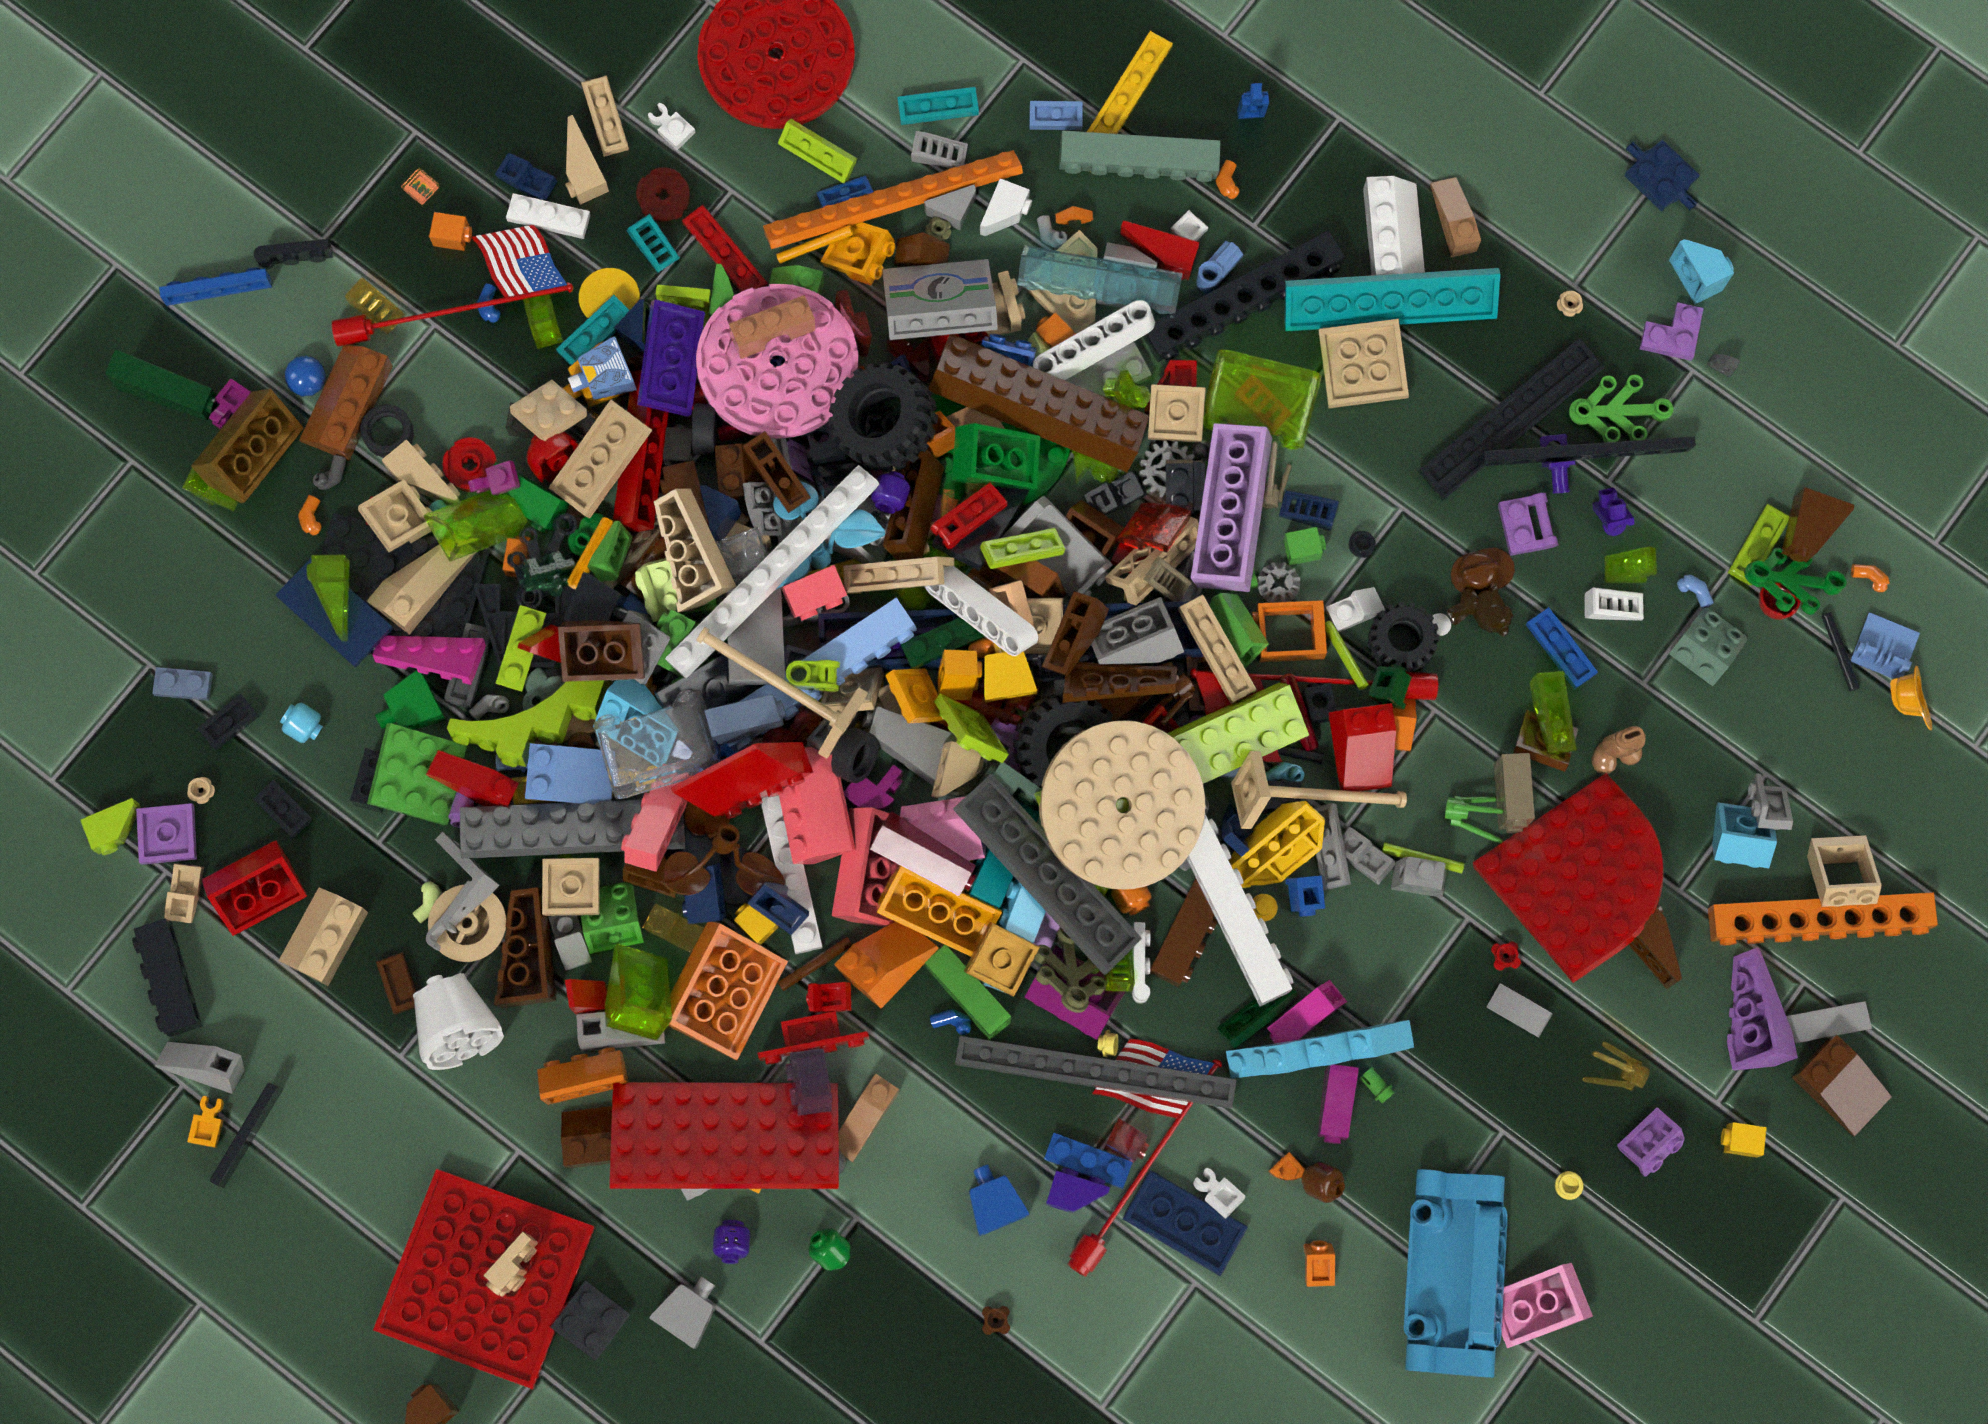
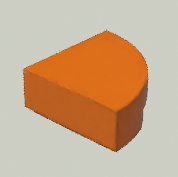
M1072 206L1055 214L1056 223L1069 225L1068 221L1081 220V224L1093 220V211Z
M1288 1152L1268 1172L1278 1179L1291 1181L1302 1178L1305 1168Z

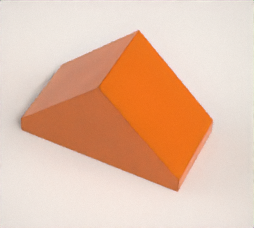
M1404 699L1405 709L1393 708L1396 726L1395 750L1411 751L1417 719L1415 699Z

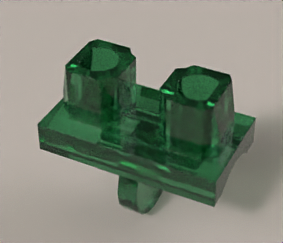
M560 551L547 556V565L541 566L535 557L525 560L522 568L525 575L523 584L525 591L528 592L541 588L542 592L549 590L554 597L562 594V587L568 585L571 570L576 565L572 558L565 559Z

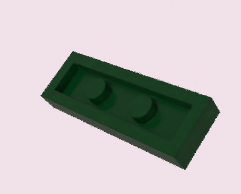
M960 617L901 644V648L911 669H917L942 658L944 650H960L985 636Z
M1292 988L1289 993L1262 1006H1259L1255 998L1217 1027L1221 1036L1235 1049L1297 1002L1300 997L1297 991Z

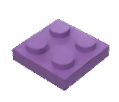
M192 803L136 809L138 854L141 865L197 859L195 812Z

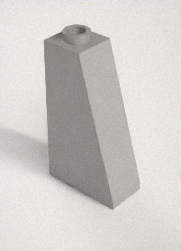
M878 706L874 710H870V712L867 711L862 721V727L865 728L864 731L875 735L878 739L879 748L934 786L943 744L950 741L956 742L957 740L953 733L925 723L908 724L903 715Z

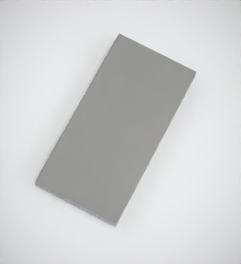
M780 587L774 590L727 637L728 645L785 680ZM733 588V589H731L730 591L726 592V597H727L735 588ZM728 658L729 685H771Z

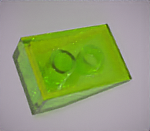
M616 944L605 1002L606 1027L656 1041L659 1039L672 1020L667 958Z

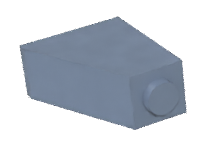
M773 695L704 711L711 735L720 745L783 726L782 717L786 716L782 701H776Z

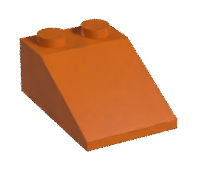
M895 921L853 944L834 965L851 984L882 1009L939 948L923 934Z

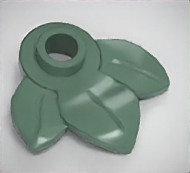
M541 667L534 669L525 682L527 693L522 701L524 711L534 707L532 704L533 699H539L542 702L553 695L565 683L562 680V676L547 678Z

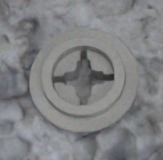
M1272 562L1261 570L1257 579L1258 591L1269 603L1290 602L1297 596L1300 590V577L1295 568L1287 565L1285 562ZM1285 575L1287 576L1283 583L1285 588L1278 586L1271 590L1275 582L1273 577L1280 579Z

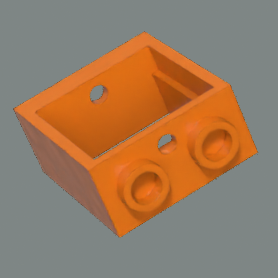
M1323 600L1258 603L1256 612H1252V618L1265 638V616L1310 614L1313 649L1267 652L1266 647L1259 654V662L1324 660L1327 654Z

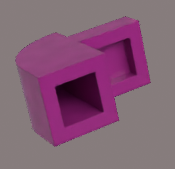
M893 765L877 786L867 778L859 783H851L844 791L845 801L854 808L872 807L884 812L888 811L894 805V799L888 794L890 792L895 794L903 784L901 780L903 777L902 771Z

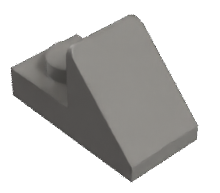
M578 915L550 916L549 921L555 937L554 942L565 970L591 963L592 959Z

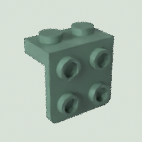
M1703 608L1670 651L1669 655L1707 683L1714 686L1729 668L1748 639L1739 629L1730 625L1717 613L1709 608Z

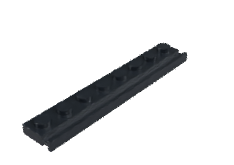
M1579 338L1425 464L1418 472L1431 488L1440 495L1443 501L1483 468L1478 463V456L1481 453L1508 448L1605 367L1596 360L1597 357Z

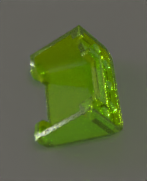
M1218 350L1204 402L1203 425L1209 430H1213L1214 423L1267 427L1271 435L1279 436L1278 439L1283 443V447L1291 450L1303 449L1322 376L1309 369L1231 350Z

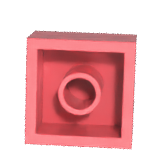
M834 565L781 588L793 617L800 616L802 621L817 615L816 609L825 605L828 610L842 604V598L847 596Z

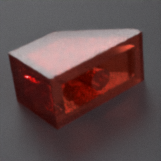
M1118 1118L1104 1149L1135 1163L1137 1158L1143 1159L1149 1144L1145 1143L1147 1135Z

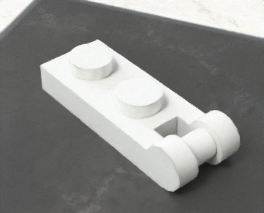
M1134 922L1133 929L1142 939L1132 948V997L1135 1002L1141 1004L1146 1002L1150 996V988L1145 984V974H1150V958H1145V947H1150V930H1145V923Z

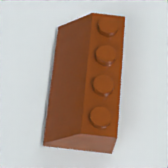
M343 346L299 441L327 453L345 457L350 461L361 437L360 426L363 417L370 409L374 408L393 367L388 356L363 346Z

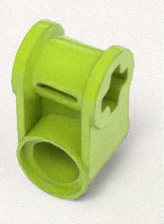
M833 660L793 661L786 669V677L790 684L800 690L836 692L839 691L837 668L840 667V662ZM803 669L807 672L804 680L795 681L792 679L794 671Z

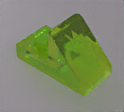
M1071 450L1076 485L1089 469L1092 471V476L1102 483L1104 481L1111 483L1116 479L1118 474L1117 468Z
M193 468L191 469L182 488L209 505L217 504L234 512L238 501L208 486Z
M1648 546L1604 556L1606 583H1646L1648 576L1657 575L1656 548Z

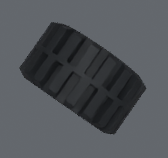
M1398 602L1396 606L1391 604L1386 607L1385 611L1382 610L1377 615L1368 633L1369 641L1367 645L1368 649H1371V658L1378 660L1376 665L1390 667L1391 664L1404 667L1407 672L1423 669L1434 655L1439 641V634H1437L1439 628L1437 623L1433 624L1434 617L1431 613L1427 616L1424 613L1425 608L1421 606L1420 609L1414 608L1415 603L1411 602L1408 606H1404V602ZM1397 626L1411 629L1417 636L1418 647L1408 652L1397 650L1388 639L1389 630Z

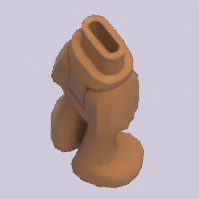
M1631 726L1605 737L1603 742L1593 751L1591 761L1594 769L1604 775L1605 773L1610 774L1615 770L1617 758L1626 765H1635L1642 757L1641 748L1644 747L1646 735L1642 728Z

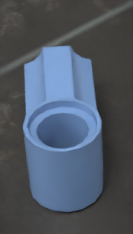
M1225 241L1207 262L1201 264L1196 281L1200 291L1210 293L1219 288L1221 281L1243 258V253L1238 246L1232 242ZM1206 274H1210L1214 276L1215 279L1207 280L1203 276Z

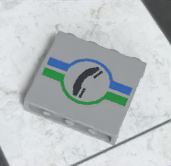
M988 259L882 269L890 340L998 330L996 303Z

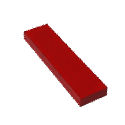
M704 205L682 220L684 226L716 264H722L729 280L739 292L750 288L768 287L767 281Z

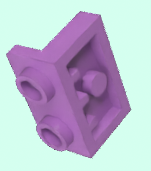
M1656 1108L1617 1146L1625 1156L1639 1167L1641 1174L1646 1177L1650 1172H1656L1670 1153L1674 1154L1682 1147L1684 1135L1682 1129L1659 1108Z

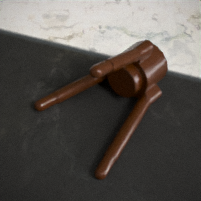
M1184 673L1179 676L1176 675V692L1169 693L1168 696L1140 716L1137 722H1143L1159 704L1165 706L1171 700H1179L1161 720L1163 725L1166 724L1183 704L1193 697L1192 693L1195 692V688Z

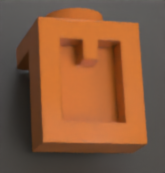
M1322 1240L1312 1241L1311 1244H1304L1306 1286H1335V1252L1332 1244Z

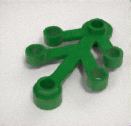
M1775 548L1764 562L1755 561L1748 564L1744 570L1747 581L1756 587H1764L1777 599L1776 606L1780 610L1789 611L1795 604V599L1791 594L1785 593L1775 583H1781L1802 602L1801 609L1809 615L1814 614L1819 609L1820 602L1800 586L1820 588L1828 595H1837L1847 584L1845 576L1838 571H1830L1824 578L1796 574L1800 570L1807 569L1812 563V558L1807 562L1793 560L1782 572L1771 571L1775 566H1782L1787 559V555L1781 554V548Z

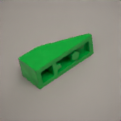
M517 472L520 487L508 492L524 517L531 520L530 525L541 532H545L546 529L554 531V518L559 514L566 513L570 504L558 495Z

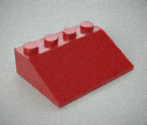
M803 742L755 743L672 786L671 790L672 793L713 816H726L727 819L741 815V810L745 807L753 808L762 804V799L767 796L770 798L784 792L783 788L788 785L793 787L805 782L804 777L814 772Z

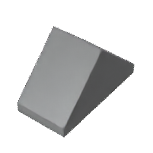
M975 185L924 201L926 216L931 218L939 217L950 222L951 227L961 230L976 200Z

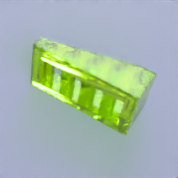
M1131 949L1125 955V959H1121L1116 964L1125 965V968L1113 967L1104 975V980L1106 981L1105 991H1133L1135 973ZM1113 973H1126V976H1113Z

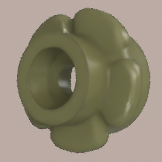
M934 217L926 225V234L945 241L951 235V224L944 219Z

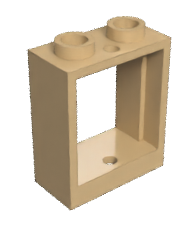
M1866 835L1811 838L1807 858L1821 906L1839 907L1844 905L1877 904L1882 885ZM1858 863L1864 883L1829 885L1823 864Z

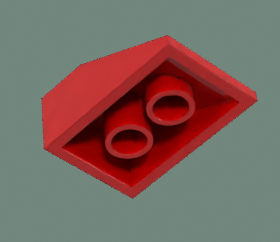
M1392 703L1328 713L1340 790L1361 792L1392 787L1396 739Z

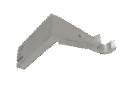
M444 832L435 840L472 877V881L466 882L443 916L426 935L427 944L438 951L441 948V945L437 943L438 937L446 929L451 933H457L455 925L490 896L499 886L473 858L461 859L459 843Z

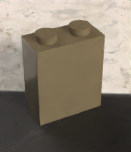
M1530 753L1502 754L1494 764L1497 808H1501L1504 811L1502 814H1497L1498 830L1506 829V833L1523 832V828L1528 827L1535 819Z

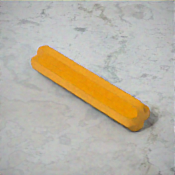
M607 517L601 519L568 578L567 585L576 590L583 571L589 574L588 563L613 525V520Z

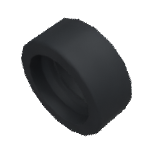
M694 404L692 416V447L694 454L715 455V446H717L718 414L710 404Z
M390 404L378 405L370 409L363 417L360 426L361 437L367 448L373 454L382 458L386 457L406 439L412 444L414 438V428L406 412ZM384 417H394L403 426L402 437L398 442L390 446L379 445L372 437L371 430L373 425Z
M859 728L847 730L840 737L832 754L831 766L833 773L851 783L863 781L871 772L878 756L879 744L875 735Z

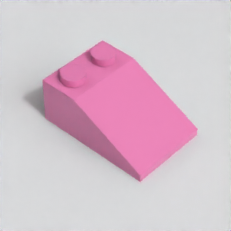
M1572 1263L1560 1265L1504 1287L1502 1336L1507 1348L1593 1317Z

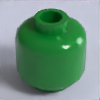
M826 1228L815 1232L810 1238L809 1256L825 1270L841 1269L850 1259V1243L833 1228Z

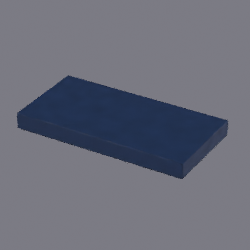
M314 556L275 595L355 668L393 629L386 620Z
M1151 1170L1122 1219L1218 1276L1222 1275L1248 1226L1231 1216L1225 1219L1207 1202Z

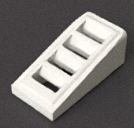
M1592 588L1585 593V618L1643 620V593ZM1607 599H1610V610L1607 609ZM1618 599H1621V611H1618ZM1628 600H1632V612H1629Z

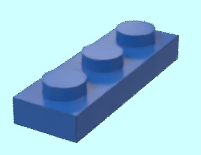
M1549 607L1526 623L1528 629L1574 690L1598 673Z
M1053 1133L1044 1157L1045 1161L1088 1177L1100 1178L1105 1180V1183L1120 1189L1124 1188L1133 1163Z

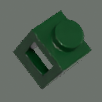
M1391 664L1390 667L1378 666L1368 696L1379 705L1392 703L1393 708L1405 709L1406 704L1403 701L1412 677L1406 673L1404 667Z

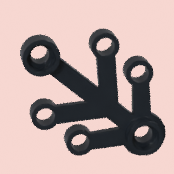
M564 513L554 518V532L542 556L537 543L538 535L536 530L529 527L523 528L519 532L520 541L526 544L534 573L531 580H529L524 566L526 557L522 552H512L508 555L507 563L510 567L514 568L519 583V588L515 594L518 606L522 605L536 609L541 604L542 598L556 594V586H559L561 580L568 586L567 577H558L554 580L553 584L540 587L546 576L567 569H574L575 566L571 564V558L575 556L578 562L581 557L570 553L565 559L552 563L564 536L574 533L577 528V521L573 515ZM561 520L566 522L565 529H561L559 526ZM526 531H529L532 535L529 541L525 538ZM515 555H518L520 558L518 565L513 562ZM526 592H529L531 594V600L529 602H527L524 598Z

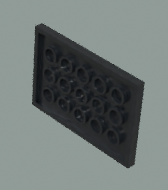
M333 513L319 561L367 603L366 601L385 579L445 541V539L424 535L412 543L408 541L393 551L388 552L372 528L366 525V521ZM474 546L478 549L476 554L411 634H408L368 604L393 627L387 636L462 638L466 623L471 624L478 601L473 584L483 583L491 554L490 550Z

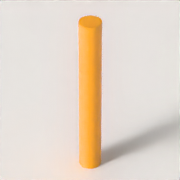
M847 225L777 253V259L781 264L853 235V230L850 225Z

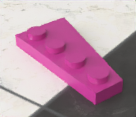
M386 636L375 647L373 657L376 663L402 669L408 667L417 668L419 673H438L441 675V678L452 680L455 677L462 679V682L472 685L486 644L484 638Z

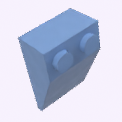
M530 743L525 799L589 803L593 805L599 801H612L616 751Z

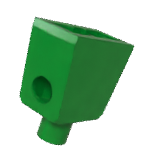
M417 670L383 695L389 708L375 714L382 729L386 728V725L389 723L397 722L399 726L417 730L446 720L423 673H419Z

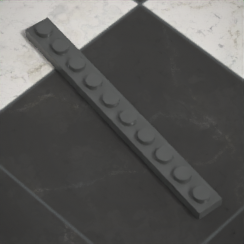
M963 1036L959 1037L955 1061L957 1066L1229 1109L1233 1107L1236 1079Z

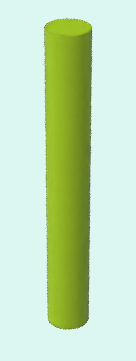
M1325 622V632L1358 689L1363 690L1367 688L1368 682L1333 622Z
M1385 842L1382 847L1384 854L1399 858L1414 857L1446 863L1447 870L1461 874L1465 865L1462 862Z

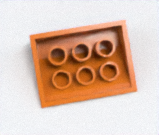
M707 922L657 1020L734 1060H738L788 961L720 923Z

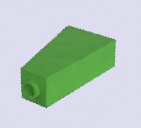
M937 945L939 949L924 963L925 967L966 1015L969 1016L989 1041L992 1040L1011 1023L1010 1014L977 978L964 972L966 966L947 945L941 948Z

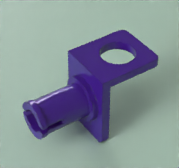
M1566 434L1541 436L1539 439L1540 447H1547L1551 441H1557L1561 446L1568 445ZM1575 460L1542 462V467H1548V470H1551L1553 494L1570 492L1567 468H1570V465H1576Z

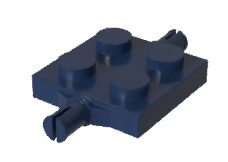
M1661 140L1652 149L1645 152L1634 141L1629 144L1626 150L1636 159V162L1627 170L1624 176L1661 212L1678 200L1689 211L1697 205L1698 202L1686 192L1700 175L1665 141Z

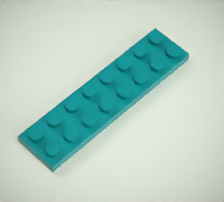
M1499 268L1285 281V331L1316 330L1399 319V324L1497 319L1500 271Z

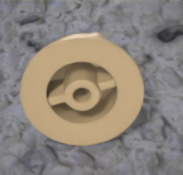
M459 885L445 891L435 901L428 918V930L443 916L464 885ZM492 893L455 925L457 933H451L446 929L437 939V943L441 945L440 952L446 957L459 962H473L490 955L499 946L506 931V914L500 900Z

